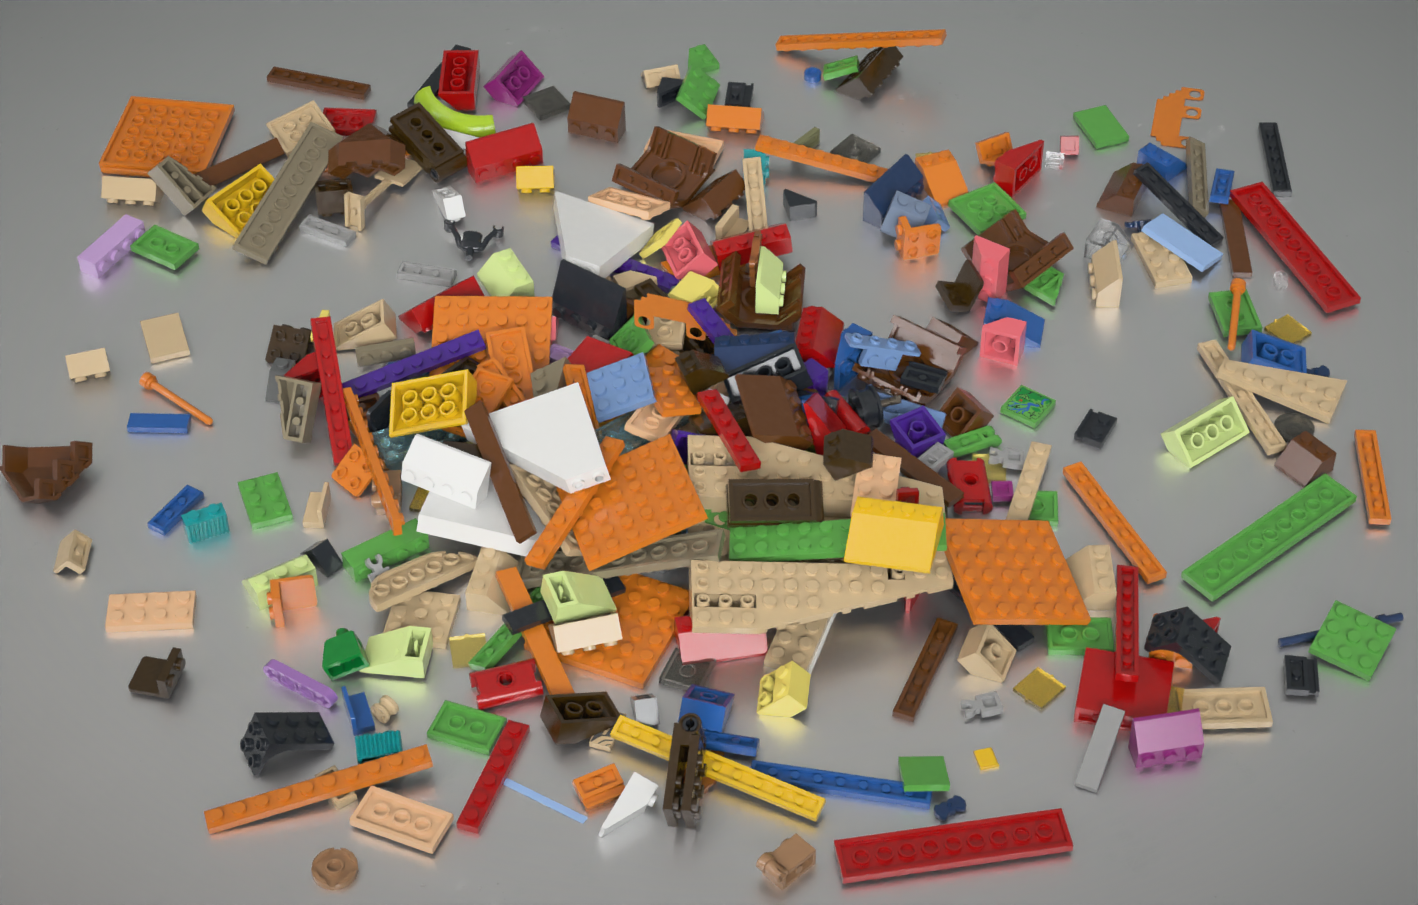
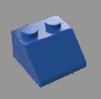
M1148 143L1138 151L1137 163L1144 165L1148 162L1167 182L1187 168L1185 162L1152 143Z
M692 684L682 697L678 722L683 715L694 713L700 717L705 730L722 732L727 724L735 694Z

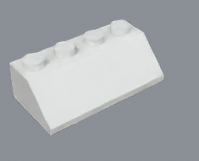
M416 434L403 461L401 480L476 509L487 497L492 462Z

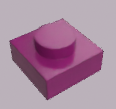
M991 481L993 502H1012L1014 496L1012 481Z

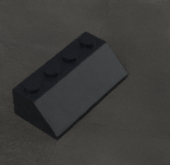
M792 343L727 372L730 378L724 380L733 404H740L742 402L735 380L737 374L781 376L793 381L797 387V392L814 385L796 343Z

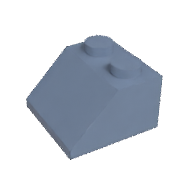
M896 191L880 231L897 238L895 226L898 225V217L906 216L911 228L923 226L931 205Z

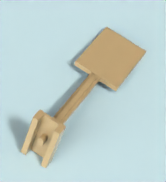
M405 158V169L395 176L381 170L378 171L374 176L376 179L382 180V182L365 197L352 192L345 193V227L353 225L358 227V231H362L365 228L364 210L366 206L391 184L404 187L422 170V167L416 161Z

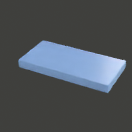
M1164 213L1145 224L1141 230L1201 272L1218 262L1223 256V253Z

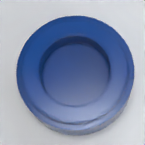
M815 67L807 68L804 71V79L809 83H817L821 80L822 72Z

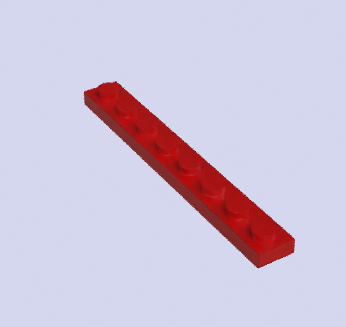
M331 316L310 318L333 464L336 467L351 449L352 442Z
M1117 565L1115 680L1138 682V567Z

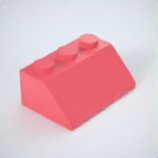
M688 220L676 230L667 244L662 247L665 257L677 279H683L690 271L705 276L718 265L702 232Z
M976 235L974 237L972 263L984 281L978 299L988 302V297L1001 299L1006 293L1010 249Z

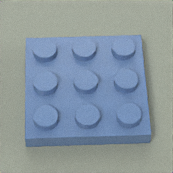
M643 352L587 373L595 414L599 423L657 402L646 356Z

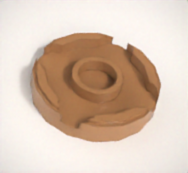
M328 848L314 858L311 868L312 878L323 889H343L349 886L357 877L359 872L357 858L346 848L335 850L334 848Z

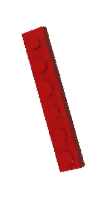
M718 390L698 392L697 400L739 471L746 472L760 469L761 461Z
M508 720L456 822L458 829L479 834L530 732L529 725Z

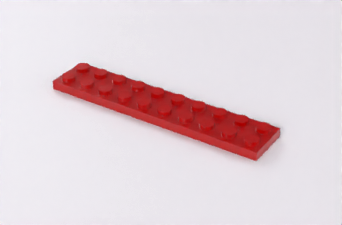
M1263 181L1230 190V198L1326 313L1360 303L1361 297Z
M1062 808L839 839L834 840V850L842 882L845 884L1073 851V842Z

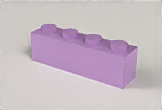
M125 214L77 257L80 271L96 278L101 277L131 250L130 245L145 233L144 222Z

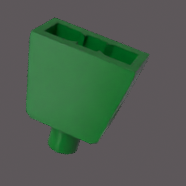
M340 628L336 631L335 637L324 642L322 668L331 681L370 666L364 647L354 631Z

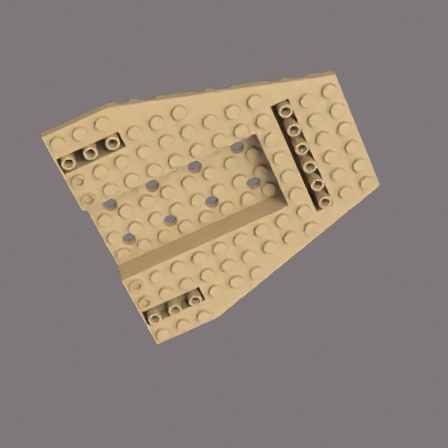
M688 435L687 472L704 509H711V512L718 513L726 511L725 486L728 484V479H814L822 481L824 521L851 519L850 512L856 473L835 481L823 465L822 455L773 442L764 443L756 438L746 436L761 461V468L740 472L719 436ZM899 476L897 489H900V487L918 488L919 504L943 507V513H945L942 487ZM788 500L790 505L796 506L794 501ZM745 501L748 506H754L751 501ZM766 501L768 505L775 506L772 501ZM719 515L714 517V522L717 525L725 524V522L719 520ZM704 520L688 527V533L722 528L705 523ZM724 528L725 539L720 562L691 560V565L688 567L692 633L762 634L766 633L767 629L775 627L779 630L786 628L788 624L796 622L800 625L832 617L834 613L841 612L846 614L850 613L851 609L860 607L864 609L897 602L898 598L906 597V599L914 598L915 594L923 592L931 594L952 589L953 587L952 570L944 551H936L930 574L844 562V557L779 562L729 561L730 530Z

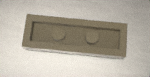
M414 338L355 347L358 367L402 360L416 354Z

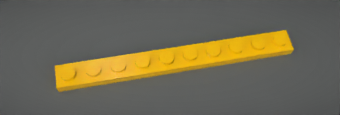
M619 716L610 733L611 738L669 761L672 742L671 735L625 716ZM708 750L705 751L706 777L817 822L826 803L825 798Z

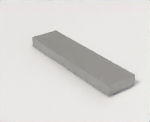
M1103 704L1074 786L1097 793L1125 711Z

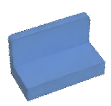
M927 196L923 202L930 204L931 207L924 225L938 223L941 226V230L947 231L950 225L941 204Z

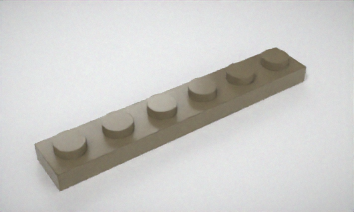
M1189 136L1186 140L1189 203L1206 218L1209 214L1205 143Z

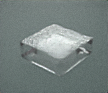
M1046 151L1044 168L1063 170L1065 153Z

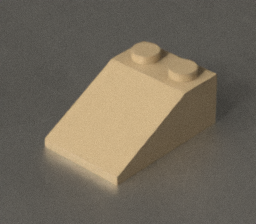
M384 299L334 323L336 351L390 342L397 338L396 314Z

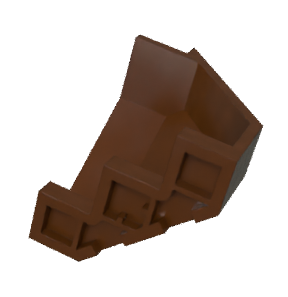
M369 123L328 151V174L345 179L355 172L369 178L381 170L395 176L405 169L406 145L384 128Z
M71 441L70 446L55 447L2 445V466H0V471L21 502L41 504L56 501L62 496V492L80 477V473L92 464L93 443Z

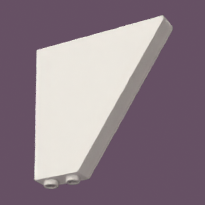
M558 191L554 194L553 210L562 259L603 278H606L640 251L653 236L654 223Z
M578 382L489 413L507 460L570 494L611 480ZM469 423L461 425L467 440L477 444Z
M489 478L487 497L476 509L429 491L419 513L417 532L527 556L546 526L542 524L541 519L532 510L531 505L524 499L537 534L521 544L516 542L491 478Z

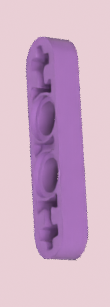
M271 659L263 667L264 673L271 680L325 708H330L338 700L337 694L328 686L275 659Z

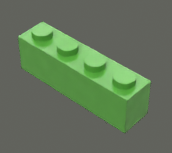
M416 518L406 522L405 525H402L401 535L394 536L392 530H389L342 552L343 567L356 583L373 573L371 569L366 567V559L370 558L371 563L376 564L375 555L380 554L383 559L382 567H390L430 548L428 534L417 532L418 520Z

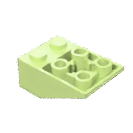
M559 571L543 575L541 594L555 624L617 611L603 578L569 571Z
M407 626L369 637L365 653L370 666L361 669L360 672L425 678L433 648L431 628Z

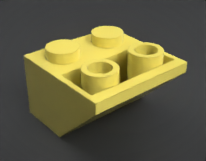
M690 271L667 295L672 299L691 303L705 298L711 307L714 308L717 305L719 286L714 280Z
M790 661L773 672L764 675L760 680L756 713L759 715L792 717L807 709L811 674L794 661Z

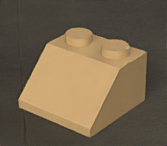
M105 348L65 356L70 379H75V383L86 381L87 377L95 375V378L105 377L107 372H110Z
M978 625L970 628L957 661L972 675L1002 683L1006 678L1016 649L993 625Z

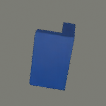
M346 686L341 687L343 702L353 735L356 736L375 731V724L365 692L348 696Z

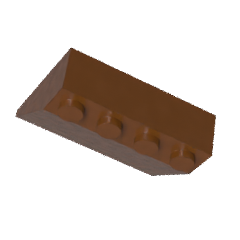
M737 374L735 376L753 438L764 443L773 442L803 451L813 444L811 431L806 422V415L801 406L802 402L798 397L797 387L793 381L781 376Z

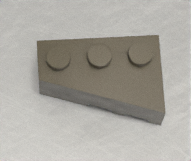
M167 156L147 174L185 216L204 201L217 187L208 185L202 181V177L193 175L187 171V167Z
M566 357L530 373L533 397L567 386L563 367L565 364L571 363Z
M275 375L279 391L278 401H280L281 406L280 418L283 439L300 443H311L321 383Z

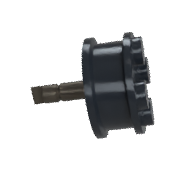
M868 384L861 390L856 388L850 389L847 403L868 427L875 426L879 428L882 427L884 422L883 408L902 402L900 395L880 400L875 387L872 384Z

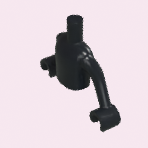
M444 220V230L453 233L457 247L462 251H466L465 259L467 261L473 259L474 253L484 251L493 237L502 238L504 235V226L501 229H496L495 225H493V231L483 241V235L477 231H465L461 241L460 234L455 228V221L449 224L447 220Z

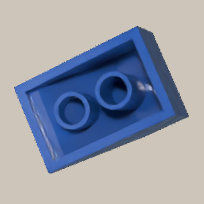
M988 297L983 325L1007 317L1026 321L1024 346L1040 348L1045 323L1044 318L1009 300Z
M854 323L847 329H844L840 336L834 371V390L838 392L858 374L852 368L855 363H859L858 360L863 351L860 348L850 347L844 337L845 333H859L865 336H872L873 332Z
M1251 330L1241 344V362L1307 373L1305 347L1255 330Z

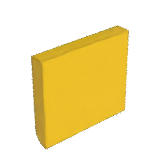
M991 747L973 751L980 770L999 766Z

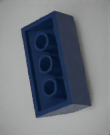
M908 154L902 156L864 191V222L881 228L896 191L914 198L922 193L924 189L923 175Z
M783 331L772 334H741L739 336L722 335L715 337L714 354L719 357L724 368L729 372L795 343V332Z

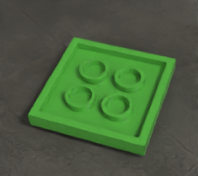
M995 182L953 198L948 203V206L977 235L1013 209L1017 210L1022 220L1026 219V212Z
M1335 600L1308 653L1370 681L1397 628Z

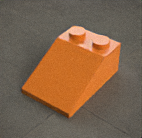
M949 149L915 158V165L923 175L925 192L928 196L939 202L941 207L948 205L949 200L969 192L957 161Z

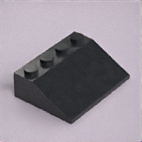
M565 259L561 260L552 295V315L587 333L598 335L609 341L627 323L626 288Z

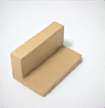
M678 64L644 70L641 73V77H644L646 89L659 87L662 77L681 79Z
M732 204L716 224V239L749 230L748 220L739 218V206Z
M324 482L322 492H310L303 518V528L324 529L331 502L329 482Z
M75 529L61 540L53 572L57 574L63 568L68 567L78 574L83 573L86 569L92 539Z

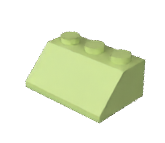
M765 246L760 248L756 279L755 313L779 314V306L783 307L784 295L781 294H785V283L782 282H786L787 271L783 270V262Z
M511 248L493 253L477 273L478 279L490 296L535 297L534 281Z
M300 555L244 579L242 584L259 610H263L272 606L268 605L267 592H271L270 580L312 575L315 586L318 585L316 568L308 556Z

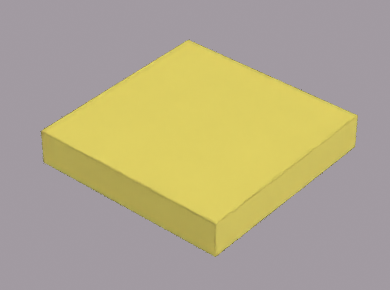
M677 218L657 230L640 251L639 255L645 259L665 246L682 222Z

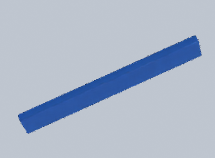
M752 760L750 767L809 792L930 809L933 791L904 792L901 781Z

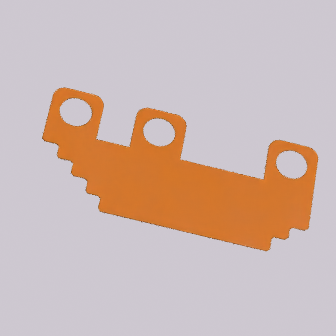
M1182 87L1181 90H1176L1175 93H1170L1169 96H1163V99H1157L1151 136H1155L1156 140L1161 141L1163 146L1186 149V146L1182 145L1181 141L1189 137L1179 136L1182 117L1199 119L1202 110L1197 107L1184 106L1185 99L1203 100L1204 90ZM1191 91H1198L1201 93V96L1194 98L1189 93ZM1194 109L1198 114L1196 116H1189L1186 111Z
M649 293L647 297H641V300H634V324L637 327L652 330L654 328L655 316L686 323V335L689 338L701 341L706 339V333L687 310L688 304L691 302ZM642 316L648 318L650 325H641L638 322V318ZM725 323L732 334L737 336V330L730 328V324ZM698 328L701 330L702 335L695 337L690 333V329Z

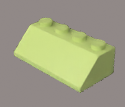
M1231 396L1214 401L1160 434L1168 452L1188 468H1192L1250 432L1234 397Z

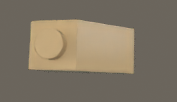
M630 270L613 275V282L626 288L627 297L637 300L640 297L634 291L635 285L649 278L657 285V278Z

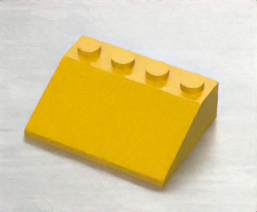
M260 163L207 199L202 212L214 225L237 239L275 178Z
M469 370L392 383L389 437L393 438L468 424L464 411L475 404L477 396V381Z
M857 496L851 517L844 562L930 574L944 527L943 507Z

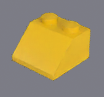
M516 167L517 190H521L523 194L532 193V190H539V193H550V190L555 188L554 167Z

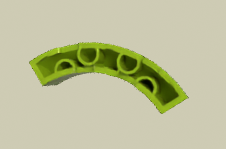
M430 86L419 90L414 97V105L420 102L444 129L479 138L496 133L492 115H468L454 111L443 105L434 96Z

